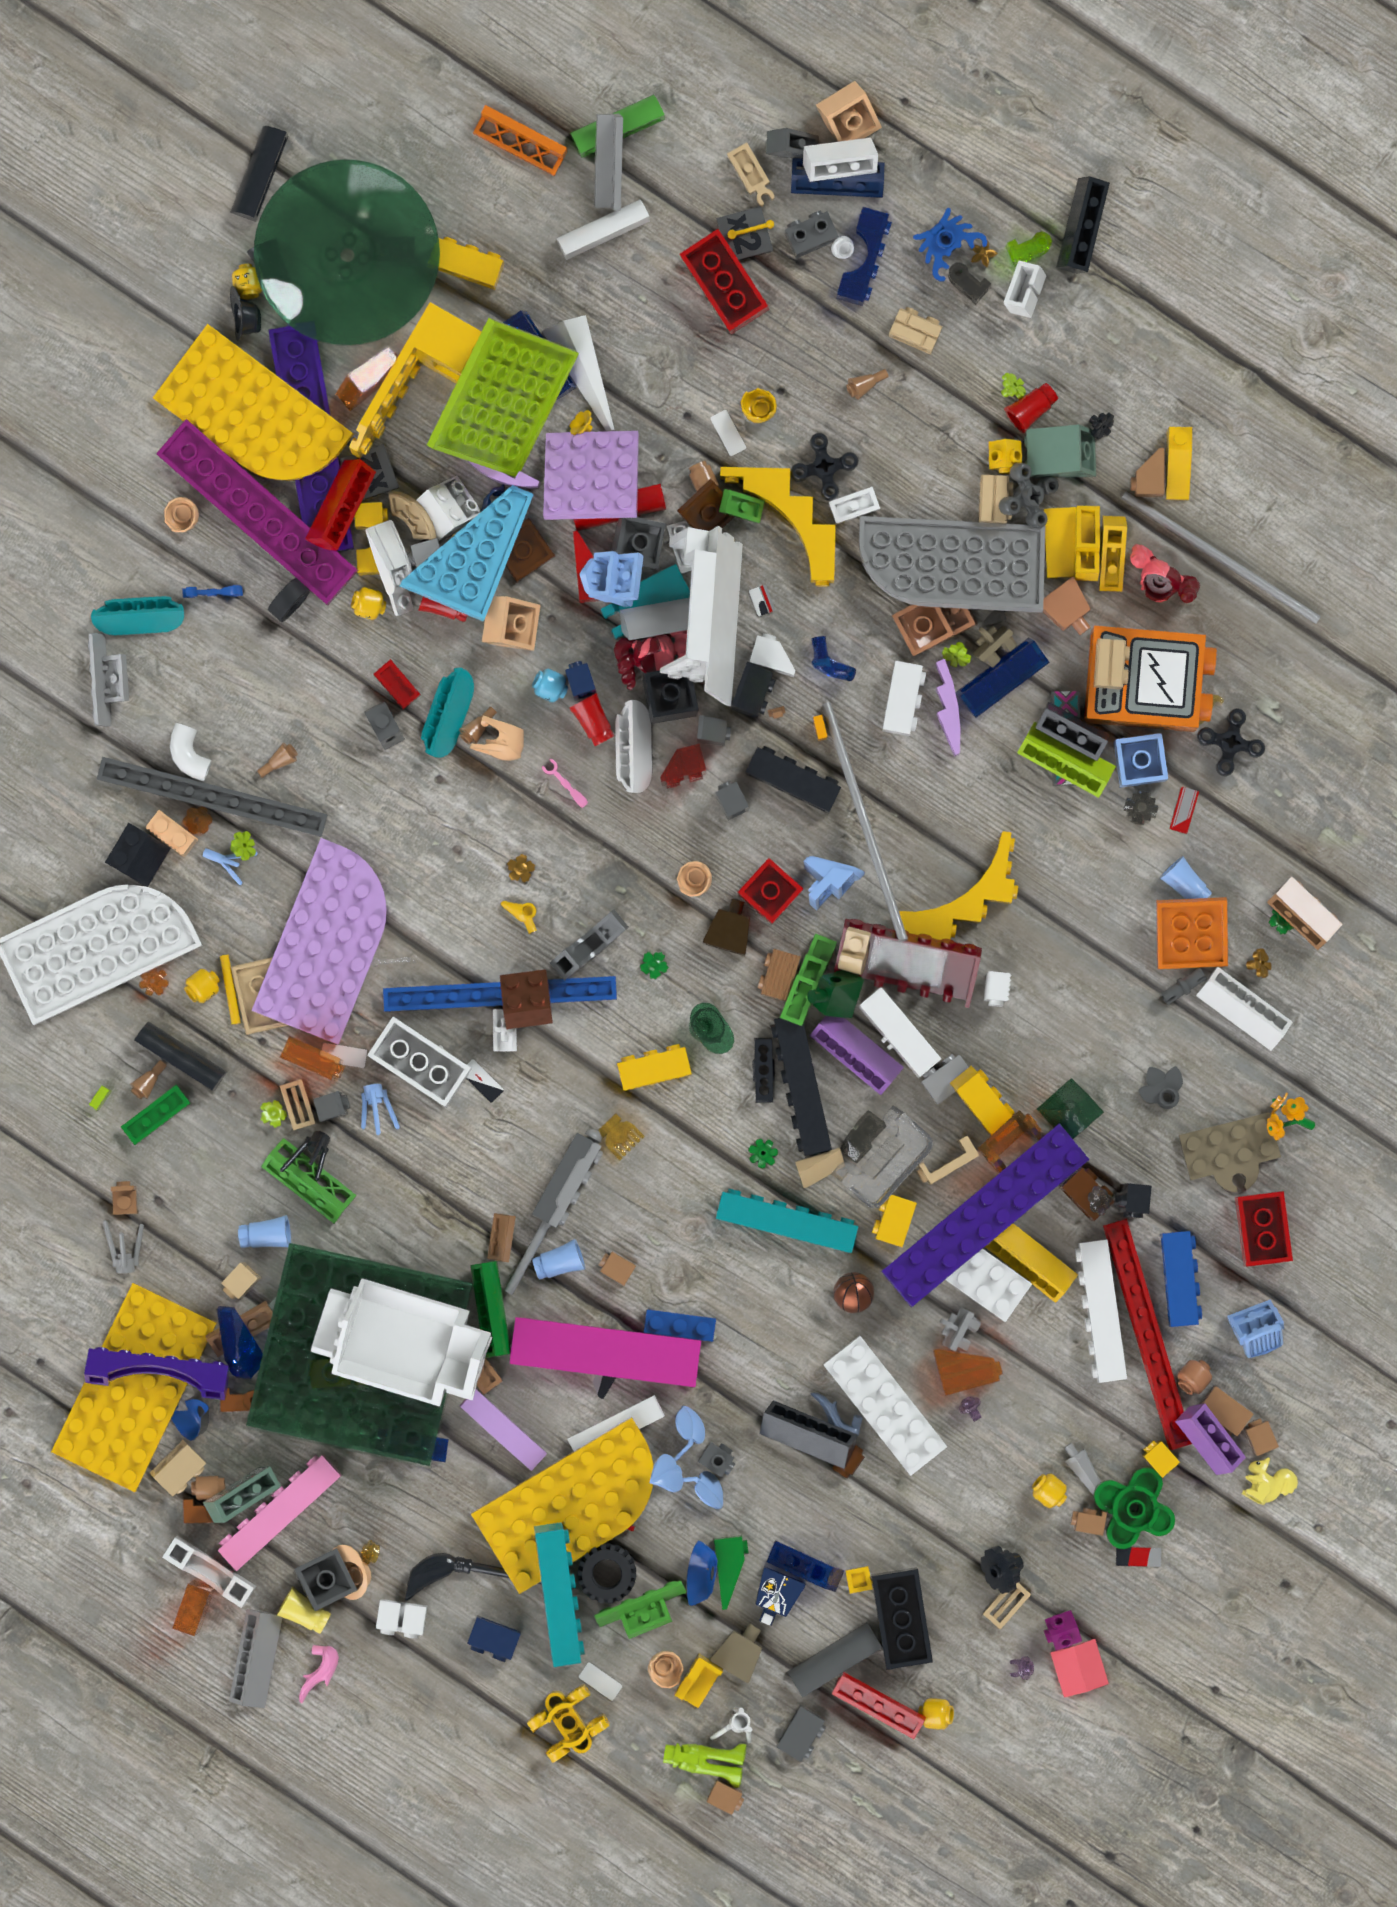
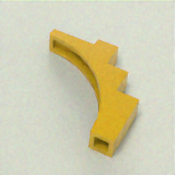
M1001 832L998 848L990 867L980 881L967 893L951 903L935 909L917 912L899 911L905 930L915 935L928 934L932 938L939 940L955 938L957 924H953V920L981 923V918L986 919L987 905L983 904L984 901L1011 904L1012 899H1017L1018 886L1014 885L1015 880L1006 879V875L1011 874L1012 861H1008L1009 852L1014 851L1015 838H1011L1012 832Z

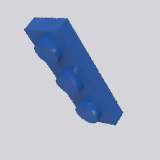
M647 1309L644 1333L713 1342L716 1318Z

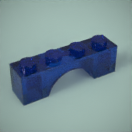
M862 207L856 227V234L865 242L868 256L858 269L851 272H843L836 299L863 306L864 300L869 301L873 289L869 287L871 278L876 279L879 266L875 265L877 256L882 257L886 245L882 243L884 234L889 235L892 222L888 221L889 214Z

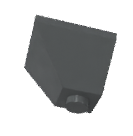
M337 1548L293 1570L314 1611L357 1591Z

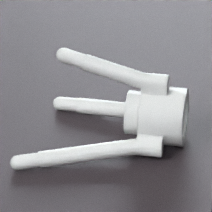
M734 1707L733 1710L736 1714L731 1717L729 1724L710 1737L711 1740H714L729 1730L737 1733L745 1731L746 1740L748 1743H751L752 1728L749 1726L750 1717L744 1713L743 1708Z

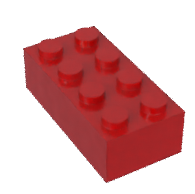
M716 229L679 254L731 335L770 310L768 304L719 229Z

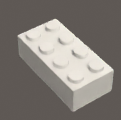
M392 1017L367 1055L446 1108L472 1070V1068L395 1017Z
M981 1249L945 1279L1004 1322L1007 1321L1032 1285V1283L984 1249Z

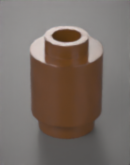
M855 1445L845 1469L836 1465L832 1469L848 1479L864 1460L865 1456L862 1455L864 1450Z

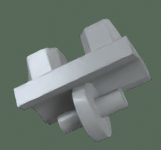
M962 1307L957 1315L951 1313L948 1321L941 1318L940 1323L945 1325L941 1334L946 1336L942 1345L955 1352L956 1350L967 1352L971 1341L963 1336L967 1329L974 1333L978 1331L981 1322L974 1317V1313Z

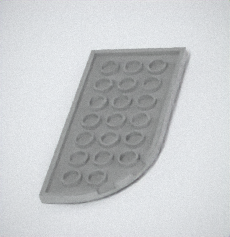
M860 516L859 551L863 566L874 583L890 596L916 606L1043 613L1045 526L1033 528L1022 524Z

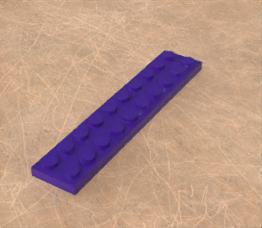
M314 322L269 329L276 375L331 416ZM338 456L323 470L317 471L303 479L295 480L301 518L310 528L340 469ZM349 527L337 552L354 549L351 527Z
M1059 1123L881 1272L912 1308L1084 1165L1089 1158Z

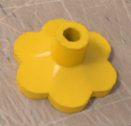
M589 410L580 411L575 416V419L571 421L569 425L571 434L591 432L593 427L590 425L592 418Z

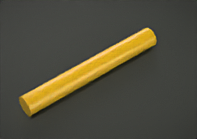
M229 954L220 956L231 1024H240Z

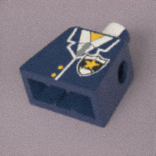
M764 1566L755 1602L756 1605L764 1608L759 1621L772 1626L776 1614L786 1617L806 1584Z

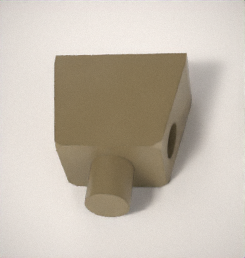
M751 1623L748 1624L743 1634L733 1630L710 1657V1661L744 1682L749 1683L762 1650V1646L755 1642L761 1630Z

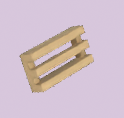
M303 1079L281 1085L280 1089L293 1130L316 1124ZM297 1085L300 1087L309 1121L305 1120L295 1088ZM288 1088H291L301 1121L300 1124L296 1123L286 1090Z
M1019 1583L1016 1584L1017 1589L993 1616L990 1615L991 1611L1007 1593H1000L982 1613L1000 1630L1031 1595ZM1020 1592H1022L1024 1595L1005 1615V1617L1000 1622H998L996 1619L1016 1598V1596Z

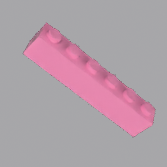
M324 1454L320 1458L315 1455L306 1463L309 1468L303 1473L297 1471L289 1479L291 1484L286 1489L281 1486L271 1495L274 1499L268 1505L263 1502L254 1511L257 1515L249 1521L246 1518L237 1526L239 1531L233 1537L228 1534L219 1543L222 1547L218 1552L236 1571L342 1476Z

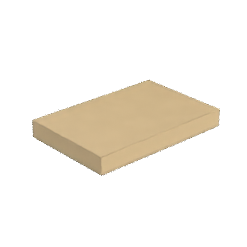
M273 957L231 967L246 1035L288 1026L252 1011Z

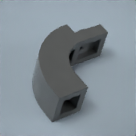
M612 910L585 935L564 949L550 964L565 981L613 943L629 926L615 910Z

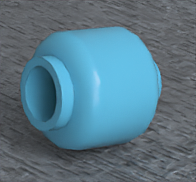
M550 668L539 671L532 683L535 694L552 703L559 698L563 699L568 690V686L565 685V676Z

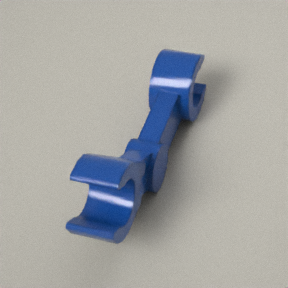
M241 585L207 590H197V587L182 588L183 598H195L198 595H207V597H215L217 595L243 596V588Z

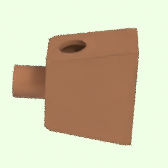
M1071 577L1043 599V613L1062 631H1065L1072 625L1081 636L1091 628L1083 617L1091 609L1074 577Z

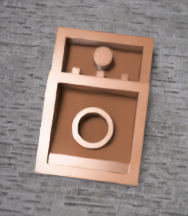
M910 605L892 615L913 657L978 625L972 611L962 608Z

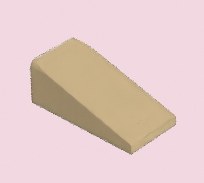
M840 1148L795 1162L803 1188L815 1184L845 1166Z

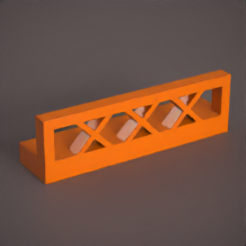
M487 105L484 106L481 118L473 131L474 135L553 176L556 175L567 154V147ZM486 120L495 124L496 133L487 135L480 131ZM512 133L515 135L517 143L508 146L503 143L501 135ZM498 136L500 141L494 139L493 137ZM531 143L535 145L538 154L527 156L523 154L521 146ZM519 147L520 152L513 148ZM552 154L558 157L553 169L544 165L541 156Z

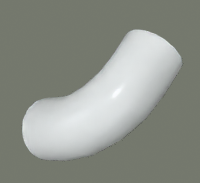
M175 723L170 741L172 759L183 773L204 782L212 760L201 757L194 751L193 741L197 730Z

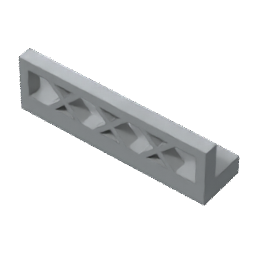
M596 114L595 208L621 210L623 117L620 114Z

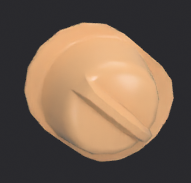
M338 1545L334 1549H338L357 1588V1591L345 1596V1598L357 1600L364 1595L370 1584V1568L365 1562H362L361 1557L354 1548L348 1545Z

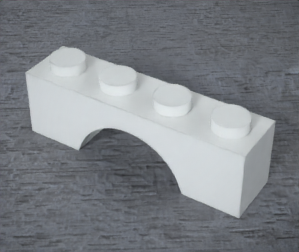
M179 1536L174 1538L162 1557L181 1570L201 1579L240 1608L246 1604L256 1588V1585Z

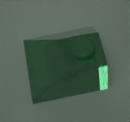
M1072 1078L1037 1108L1053 1128L1060 1123L1072 1139L1104 1113L1096 1102Z

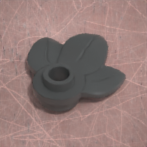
M1174 1066L1165 1074L1158 1068L1149 1067L1146 1074L1148 1085L1138 1090L1140 1096L1144 1101L1158 1103L1164 1109L1175 1107L1179 1102L1178 1091L1183 1085L1180 1070ZM1165 1093H1169L1172 1096L1170 1102L1164 1101L1163 1095Z

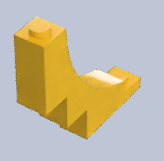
M721 467V480H725V483L736 484L739 483V480H743L744 493L764 500L780 512L793 526L801 539L808 557L811 583H815L817 587H829V583H834L835 525L812 524L813 497L790 496V468Z

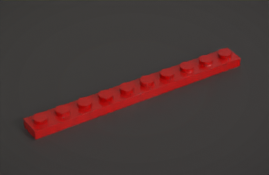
M1123 1219L1103 1225L1169 1450H1175L1192 1444L1175 1422L1183 1414L1184 1409L1128 1221Z

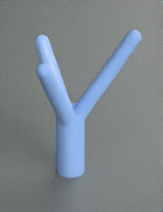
M205 848L203 857L220 863L239 885H242L240 878L229 866L239 867V863L230 859L241 858V856L236 857L235 854L223 855Z

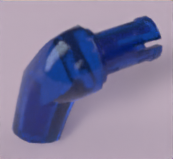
M826 636L811 638L814 658L811 661L813 668L827 676L852 681L855 677L856 669L828 656Z

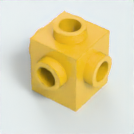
M1011 439L989 441V469L999 470V474L1006 475L1010 474V469L1014 464L1022 463L1021 441Z

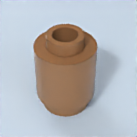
M706 461L699 462L689 468V476L696 491L710 479L719 486L711 466L707 465Z
M198 1476L196 1481L191 1482L192 1496L196 1495L197 1500H208L225 1489V1478H219V1476Z

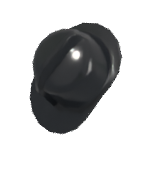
M231 286L230 302L235 322L236 340L240 341L241 335L259 333L261 331V313L257 305L252 301L240 299L235 286Z

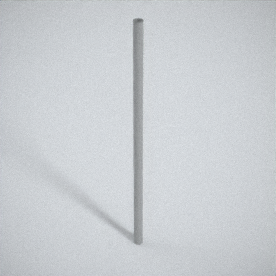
M828 702L823 704L822 708L899 942H904L908 940L831 703Z

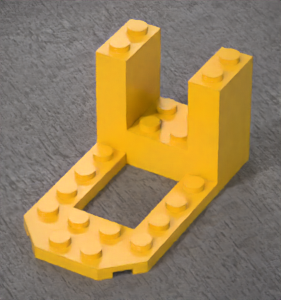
M430 302L359 422L356 431L360 433L358 439L353 438L350 443L351 453L361 458L363 454H368L375 438L380 439L386 428L384 426L387 418L391 419L397 410L396 402L399 397L403 399L409 389L407 384L410 378L415 379L421 368L418 366L419 363L457 383L482 331Z

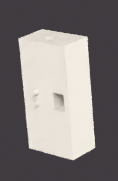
M882 987L859 1005L860 1010L883 1036L881 1041L883 1043L887 1041L889 1043L887 1048L889 1050L893 1048L918 1078L941 1060V1057Z

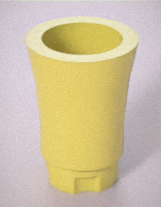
M292 1587L276 1616L291 1620L320 1634L331 1613L323 1610V1608L314 1611L308 1598Z

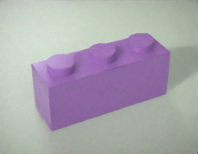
M1205 1403L1189 1406L1175 1421L1216 1475L1232 1473L1246 1458Z

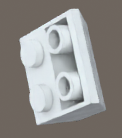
M458 476L429 488L416 500L428 513L439 541L456 533L481 513L477 503Z

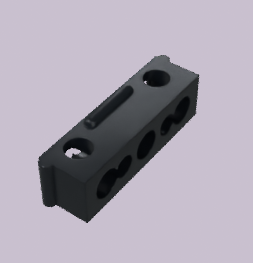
M754 1038L755 1059H753L752 1065L753 1081L755 1082L756 1103H773L775 1061L772 1058V1038ZM762 1045L768 1048V1053L765 1054L767 1056L766 1062L760 1061L762 1054L758 1050ZM766 1065L769 1069L768 1074H760L759 1067ZM762 1078L768 1080L766 1086L769 1088V1092L766 1095L760 1094L759 1088L762 1086L760 1083Z

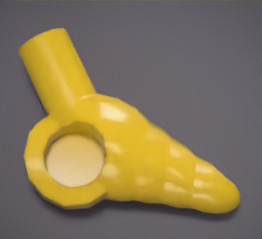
M501 902V906L518 921L524 922L528 934L537 931L533 922L537 910L533 904Z

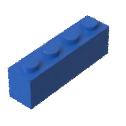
M1190 1231L1161 1233L1169 1327L1199 1325V1320L1202 1319L1201 1305L1197 1306L1196 1296H1200L1199 1282H1195L1194 1273H1198L1197 1259H1193L1192 1250L1196 1249L1195 1236H1191Z

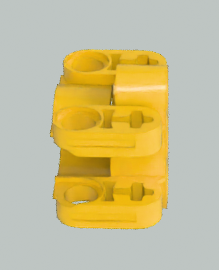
M585 1684L580 1685L567 1694V1696L560 1691L550 1692L545 1700L548 1713L544 1709L527 1721V1725L534 1733L537 1729L553 1720L564 1739L546 1750V1754L552 1763L569 1753L570 1748L577 1753L587 1752L592 1745V1737L610 1725L604 1713L585 1724L574 1708L577 1703L591 1695ZM558 1696L562 1699V1702L552 1707L549 1703L550 1698ZM566 1716H571L575 1720V1725L571 1728H566L562 1724V1719ZM587 1738L588 1745L586 1747H577Z

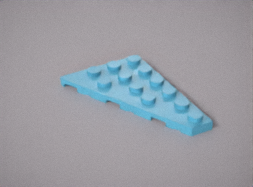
M514 485L509 487L404 578L399 586L480 621H484L534 494Z

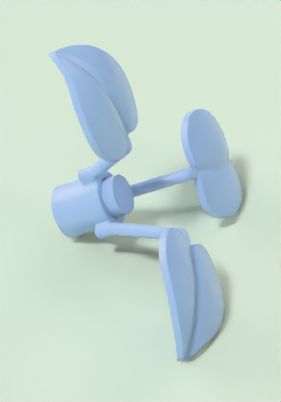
M681 1406V1409L677 1412L675 1424L681 1437L688 1440V1444L674 1458L668 1454L658 1457L651 1473L650 1484L658 1485L670 1492H678L682 1489L683 1482L694 1481L696 1482L695 1492L700 1500L714 1509H722L723 1490L718 1478L714 1474L703 1471L700 1473L699 1478L696 1476L683 1478L682 1470L676 1464V1461L693 1445V1442L701 1444L705 1439V1427L701 1418L691 1408Z

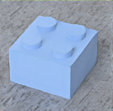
M1162 733L1115 739L1113 744L1120 788L1166 782L1168 780Z

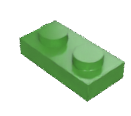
M724 489L719 512L750 522L760 523L765 501Z

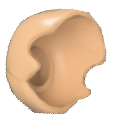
M176 497L169 501L164 509V522L173 532H187L193 529L198 522V508L190 499Z
M691 861L683 865L677 876L680 891L690 897L701 896L706 893L712 883V874L708 866L699 861Z
M661 1651L651 1658L648 1665V1673L655 1684L661 1688H672L681 1682L680 1678L684 1667L678 1655L672 1651Z

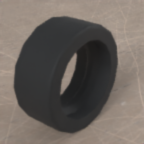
M295 578L273 599L268 607V611L280 622H284L301 606L309 595L310 590Z

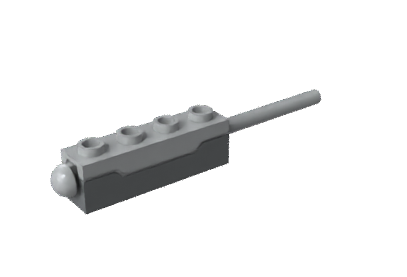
M590 1129L586 1131L585 1134L588 1135V1138L576 1133L532 1215L543 1221L504 1290L507 1293L513 1295L548 1229L552 1226L557 1228L559 1224L563 1226L569 1216L566 1210L570 1204H576L581 1194L578 1192L581 1183L587 1184L592 1175L589 1171L593 1163L597 1165L604 1153L600 1151L602 1146L599 1143L602 1140V1136L598 1130Z

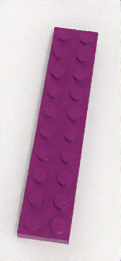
M187 419L156 453L326 605H329L359 571L337 551L327 550L307 541L305 538L310 527Z

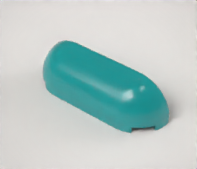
M168 596L111 599L104 601L105 605L97 610L93 609L91 613L93 625L99 631L108 635L169 632L178 628L184 620L183 605L172 601V598Z
M454 668V671L447 678L443 676L422 730L421 740L424 741L425 752L436 758L448 755L455 747L460 734L459 729L463 726L474 694L473 678L463 668Z

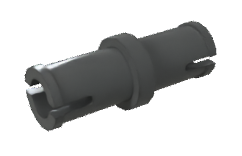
M1196 968L1195 971L1183 979L1181 977L1177 979L1176 984L1161 992L1160 995L1169 1006L1184 994H1190L1191 989L1206 981L1207 978L1200 968Z

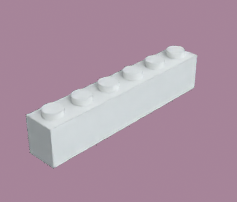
M1108 1239L1078 1243L1079 1248H1075L1076 1262H1081L1082 1271L1078 1272L1080 1286L1084 1285L1085 1294L1081 1295L1083 1309L1087 1308L1088 1318H1085L1086 1332H1091L1092 1341H1088L1089 1354L1094 1355L1095 1364H1091L1092 1376L1097 1378L1098 1383L1127 1379Z

